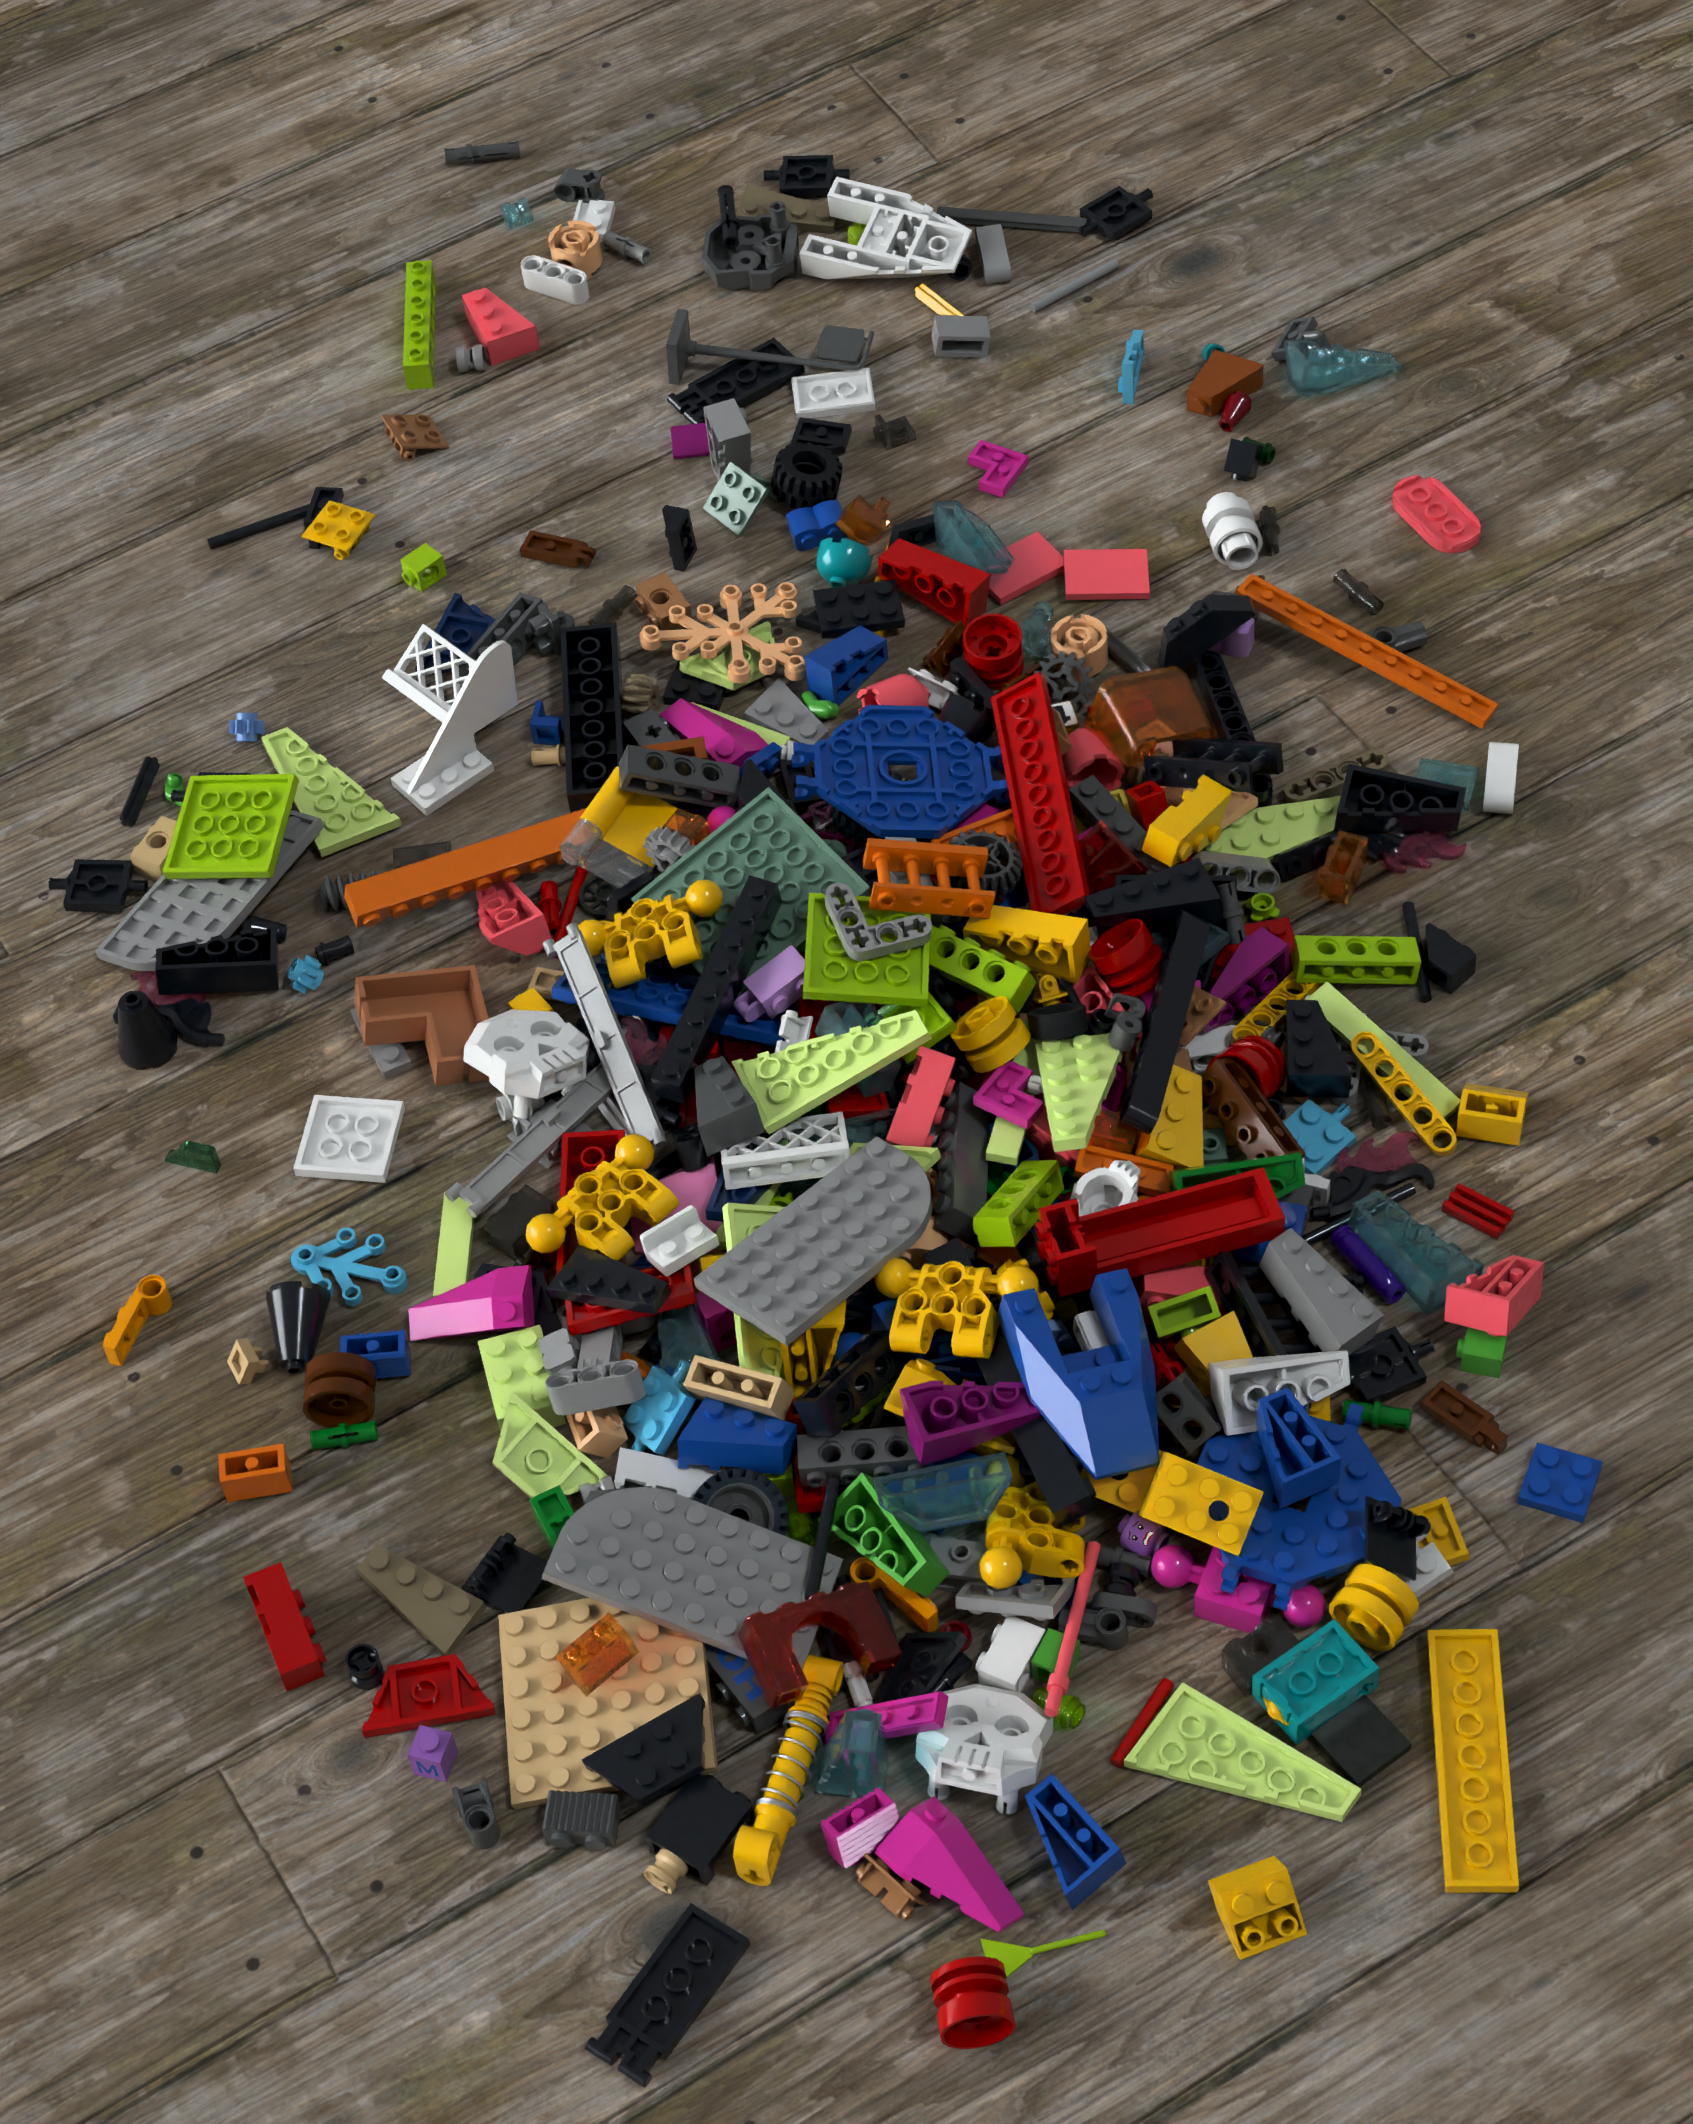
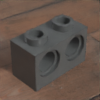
M1184 1371L1156 1392L1157 1421L1165 1423L1172 1432L1170 1435L1174 1443L1181 1449L1185 1448L1189 1454L1223 1427L1215 1408ZM1167 1394H1173L1179 1398L1180 1408H1173L1168 1404ZM1188 1421L1198 1422L1202 1428V1433H1192L1188 1428Z

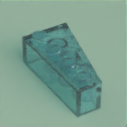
M1379 1190L1353 1203L1348 1223L1352 1228V1232L1356 1233L1396 1275L1398 1281L1405 1285L1408 1295L1427 1315L1445 1306L1447 1285L1451 1283L1458 1284L1457 1286L1464 1284L1467 1281V1276L1473 1273L1477 1274L1478 1277L1482 1275L1483 1263L1476 1258L1470 1260L1461 1253L1462 1249L1453 1242L1448 1244L1435 1235L1436 1230L1427 1224L1422 1225L1413 1220L1409 1211Z

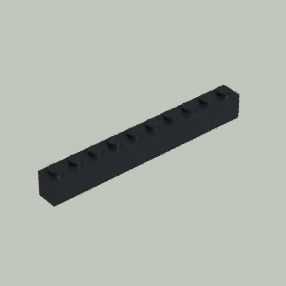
M959 1238L923 1254L927 1264L943 1265L949 1261H957L964 1266H975L978 1264L970 1246L964 1249ZM993 1296L989 1301L996 1312H998L1000 1304L997 1298ZM999 1323L990 1357L974 1358L987 1385L994 1386L997 1382H1022ZM1043 1416L1011 1430L1059 1528L1096 1511L1092 1498L1097 1496L1088 1477L1082 1480L1078 1472L1083 1469L1081 1462L1072 1452L1068 1453L1063 1440Z

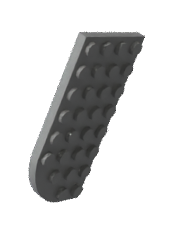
M291 810L272 878L167 879L163 874L96 949L95 952L98 958L131 970L155 971L156 949L191 941L202 944L209 941L211 937L222 935L223 939L229 938L325 827L321 818Z
M876 1136L694 1278L695 1287L788 1346L878 1274L888 1261L899 1257L917 1242L925 1231L932 1212V1197L927 1175L914 1158Z
M634 1487L606 1493L577 1510L561 1529L541 1579L799 1679L843 1559L827 1553L818 1601L814 1603L808 1602L804 1599L814 1547L677 1493L660 1488Z

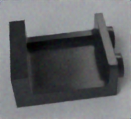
M699 1773L685 1782L646 1835L649 1851L654 1855H657L660 1849L671 1851L688 1866L689 1871L686 1874L708 1886L715 1876L713 1868L715 1862L744 1822L751 1824L754 1821L755 1816L752 1802L739 1791L732 1793L724 1788L722 1783L714 1776L709 1774L703 1776Z

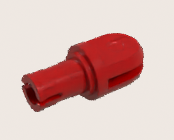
M1154 1341V1346L1152 1343H1149L1155 1367L1156 1386L1161 1389L1182 1373L1184 1368L1180 1362L1171 1361L1160 1342ZM1167 1394L1166 1399L1169 1403L1180 1405V1400L1177 1396Z

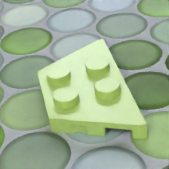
M769 621L749 629L750 635L766 644L775 643L774 637L772 638ZM745 644L742 645L743 656L750 665L751 677L742 684L733 683L728 679V665L732 661L731 646L729 645L720 650L713 659H705L699 652L688 657L686 660L680 661L681 672L733 691L766 676L759 671L760 652ZM776 662V671H777V670H779V663Z
M515 1393L510 1396L492 1464L530 1498L560 1485L565 1497H569L580 1492L579 1485L585 1483L595 1484L599 1482L600 1478L608 1476Z

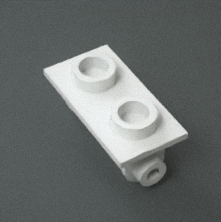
M910 667L908 668L912 676L921 684H924L929 694H931L928 699L930 706L941 711L946 700L951 695H959L957 693L958 688L949 681L943 680L941 683L924 669H920L918 672Z
M787 1010L785 1015L781 1016L778 1034L785 1040L777 1041L775 1053L785 1050L788 1045L808 1040L813 1017L798 1018L796 1011Z

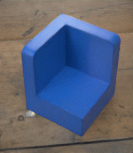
M536 701L530 722L533 743L562 745L564 716L545 715L543 701Z

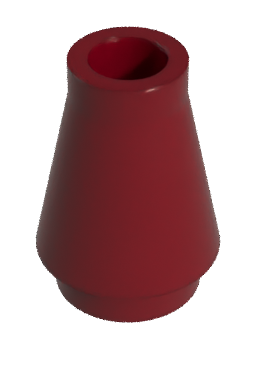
M1234 391L1228 395L1221 420L1219 421V427L1222 430L1232 432L1235 426L1250 412L1252 400L1247 394L1241 391Z

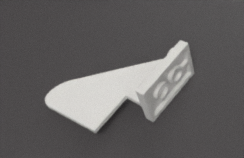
M499 640L493 643L476 660L426 755L391 778L392 786L426 816L494 771L493 763L477 750L473 734L518 705L512 649L506 641Z

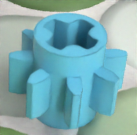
M308 955L304 957V960L296 958L287 972V978L292 980L290 983L292 988L303 994L306 993L308 988L315 991L324 976V971L319 969L321 963Z

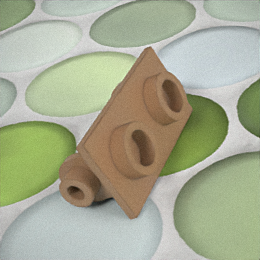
M865 1852L863 1856L870 1862L868 1865L863 1863L856 1870L855 1874L858 1876V1882L877 1898L886 1888L888 1893L880 1902L898 1919L909 1920L915 1913L913 1906L916 1903L924 1906L928 1904L919 1896L922 1890L913 1881L910 1883L905 1879L902 1880L879 1856L875 1857Z

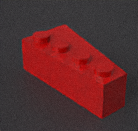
M900 538L879 556L877 576L884 581L896 579L899 590L954 624L962 620L966 628L971 621L980 617L986 611L990 573Z

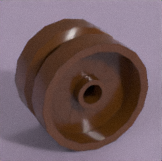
M346 1352L324 1353L309 1361L305 1370V1391L303 1396V1412L306 1418L315 1424L327 1428L339 1427V1423L346 1422L347 1425L368 1422L373 1417L375 1409L374 1391L377 1370L373 1363L365 1357Z

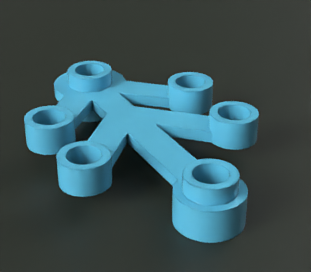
M346 1227L338 1231L336 1239L318 1247L302 1245L295 1249L291 1255L293 1268L303 1275H308L312 1283L328 1287L330 1297L334 1292L332 1283L329 1279L323 1278L320 1269L332 1271L342 1290L344 1302L348 1306H357L363 1300L360 1287L352 1283L349 1275L382 1282L384 1290L389 1294H399L408 1286L406 1273L398 1266L393 1265L386 1269L357 1263L372 1255H380L385 1251L386 1244L380 1234L370 1235L367 1237L365 1245L337 1258L327 1257L342 1248L350 1249L356 1245L357 1238L354 1230ZM347 1236H350V1237H351V1238L348 1239V1240H342L343 1238H345V1237H347ZM374 1243H380L378 1246L372 1247ZM352 1293L357 1294L355 1297H348Z

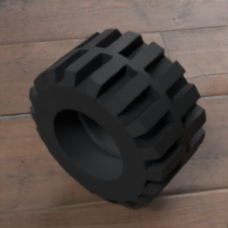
M798 442L795 445H787L785 449L779 451L775 459L771 480L773 495L777 496L776 499L779 502H784L785 506L795 509L803 507L812 508L821 502L836 500L843 472V466L839 462L838 456L833 455L831 450L824 449V446L813 445L808 442L806 444Z

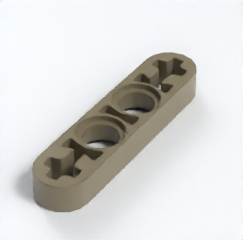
M1369 750L1290 781L1284 789V802L1287 804L1329 798L1341 794L1345 781L1342 773L1347 771L1349 764L1388 772V755L1381 750ZM1327 781L1331 785L1327 788H1320L1316 783Z

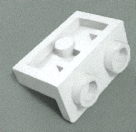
M689 1205L640 1235L646 1259L666 1277L720 1245L717 1235L700 1221L697 1210L693 1205Z

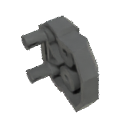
M772 202L769 205L771 214H758L756 217L736 216L740 225L738 230L739 245L734 249H727L723 245V234L719 229L721 218L705 232L702 252L703 268L717 286L729 290L749 286L751 290L772 289L774 283L781 278L796 279L799 256L798 226L786 219V205L784 202Z

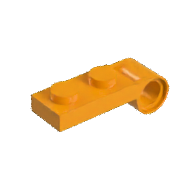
M152 1274L142 1278L125 1306L120 1308L115 1325L111 1332L109 1331L105 1335L103 1341V1349L110 1364L122 1367L149 1315L159 1316L170 1310L172 1298L166 1282L161 1276Z
M860 1557L851 1564L850 1576L854 1592H867L882 1588L884 1597L924 1632H935L939 1628L938 1609L928 1597L922 1598L915 1591L904 1587L867 1557ZM866 1576L873 1577L872 1579L867 1581L860 1580L861 1578Z

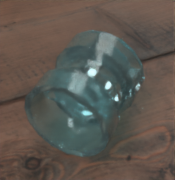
M525 197L518 199L516 203L501 205V213L508 229L515 228L522 222L525 224L533 222V214Z

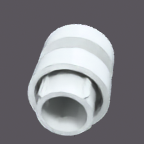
M1222 492L1216 494L1207 502V508L1202 516V523L1210 539L1214 556L1217 561L1227 565L1230 569L1242 570L1248 568L1258 559V553L1263 544L1251 507L1245 499L1237 497L1234 493Z

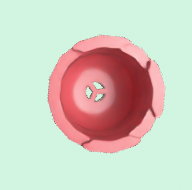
M905 673L864 687L857 694V699H861L863 706L858 709L859 715L860 710L867 705L926 706L929 708V692L926 686L921 684L914 676Z
M1090 726L1081 727L1070 732L1068 736L1072 747L1062 756L1068 788L1070 789L1094 775L1108 791L1118 790L1122 785L1121 778L1125 770L1109 735L1097 727Z

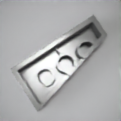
M1290 1228L1269 1242L1259 1267L1279 1296L1286 1298L1291 1305V1313L1297 1321L1301 1320L1309 1331L1308 1338L1314 1347L1319 1346L1322 1352L1346 1350L1349 1356L1374 1337L1384 1314L1302 1237Z

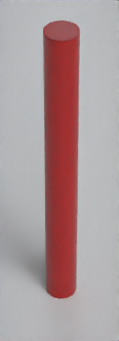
M586 861L578 863L560 917V925L556 929L553 938L555 943L568 934L566 927L571 924L579 900V890L585 882L590 867Z

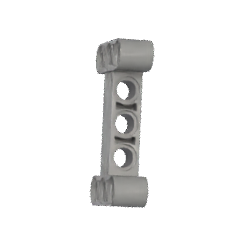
M564 1304L558 1308L557 1315L561 1328L569 1330ZM654 1316L630 1320L619 1326L600 1328L589 1334L574 1335L573 1337L581 1343L577 1369L554 1373L545 1381L554 1413L557 1415H570L630 1404L642 1399L646 1394V1389L638 1363L631 1359L620 1360L623 1337L626 1334L637 1333L651 1328L655 1323Z

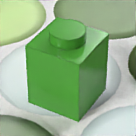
M1468 1327L1465 1339L1459 1338L1456 1357L1462 1358L1460 1371L1500 1378L1507 1337L1491 1336L1486 1331Z
M1047 1629L1031 1661L1032 1678L1048 1684L1050 1674L1055 1671L1064 1630ZM1079 1639L1076 1641L1068 1672L1069 1679L1081 1658Z

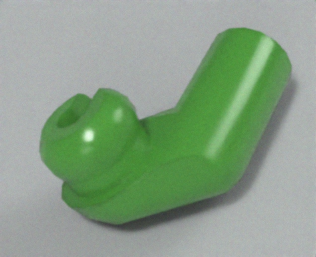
M806 691L802 694L801 699L804 705L818 719L835 718L839 714V707L836 703L828 700H818L813 691Z
M170 773L167 781H165V797L170 802H172V790H183L184 787L182 784L183 777L179 773ZM172 802V803H174V804H176V805H178V806L181 807L183 802Z

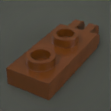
M530 530L520 547L521 557L577 568L578 565L590 566L592 559L596 555V550L588 547V544L584 541Z

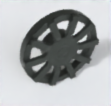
M611 872L600 873L590 877L582 884L579 890L581 908L586 914L596 917L597 920L606 918L607 911H605V907H607V898L611 892L619 889L615 886L616 881L623 883L622 886L629 883V880L623 875ZM603 880H611L610 883H602ZM596 882L598 883V886L595 889L590 888L591 885L595 884ZM586 891L594 895L593 897H584ZM594 901H596V902H595L594 904H592L591 906H587V905H586V902H594Z

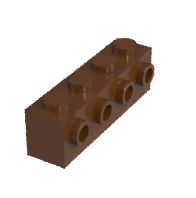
M1237 1058L1216 1059L1202 1075V1098L1217 1114L1221 1125L1232 1135L1239 1150L1245 1153L1248 1159L1301 1152L1303 1158L1306 1153Z

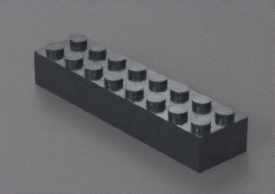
M616 622L560 628L566 785L570 813L589 806L615 767L619 766V761L626 749L621 698L623 695L621 652Z

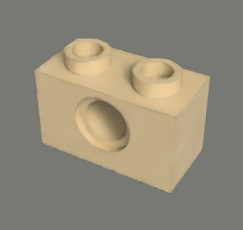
M160 816L156 823L149 828L139 845L134 847L130 858L136 875L153 881H157L163 875L162 871L176 827V820Z

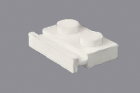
M579 200L573 220L593 224L596 232L599 234L600 242H602L604 234L611 228L616 210L615 202L590 200L589 203H583V200Z

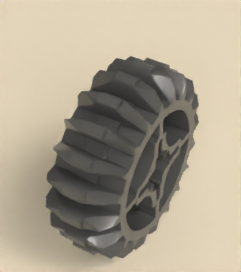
M984 828L980 833L971 829L968 834L961 831L958 837H952L949 842L951 845L988 848L989 856L983 878H979L981 890L995 891V898L998 896L1003 899L1007 893H1012L1015 885L1020 881L1023 868L1021 851L1016 850L1015 843H1007V836L998 837L996 830L989 834L985 832ZM949 876L952 888L968 889L967 877Z

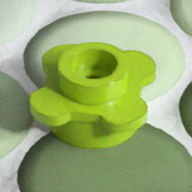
M1257 893L1246 901V908L1250 909L1251 920L1254 922H1261L1268 918L1275 919L1280 914V910L1275 907L1274 897L1268 893Z

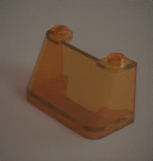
M1178 666L1107 679L1097 691L1084 725L1085 729L1091 731L1128 767L1144 763V756L1154 755L1157 743L1186 737L1213 739L1215 737V730L1187 674Z

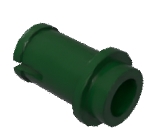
M1249 437L1243 438L1242 441L1263 445L1260 463L1265 464L1266 462L1271 463L1273 461L1276 448L1271 443L1267 442L1264 444Z

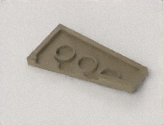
M750 184L746 186L736 216L756 217L758 214H771L769 205L774 201H782L786 205V219L798 226V231L827 234L835 233L840 219L830 216L828 206Z
M377 1543L357 1568L359 1576L385 1601H389L406 1621L408 1620L419 1630V1633L439 1650L442 1656L453 1653L486 1609L484 1601Z

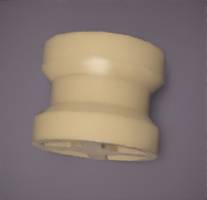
M660 1849L656 1855L654 1865H649L643 1873L653 1886L664 1893L671 1894L676 1888L678 1878L684 1877L689 1869L685 1862L669 1850Z

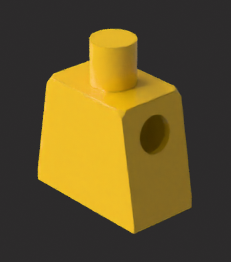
M1234 1311L1185 1336L1173 1347L1176 1353L1207 1388H1210L1208 1363L1253 1358Z

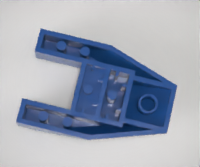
M1127 1268L1097 1274L1089 1293L1090 1300L1109 1346L1061 1356L1034 1288L1004 1294L996 1315L1029 1400L1037 1407L1040 1414L1095 1480L1159 1465L1155 1367L1139 1296Z

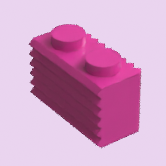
M875 1788L874 1792L863 1795L862 1799L851 1802V1805L845 1806V1809H839V1813H833V1817H827V1820L821 1821L829 1854L843 1869L859 1864L865 1857L863 1856L865 1852L868 1854L874 1852L899 1824L900 1816L898 1815L895 1802L880 1788Z

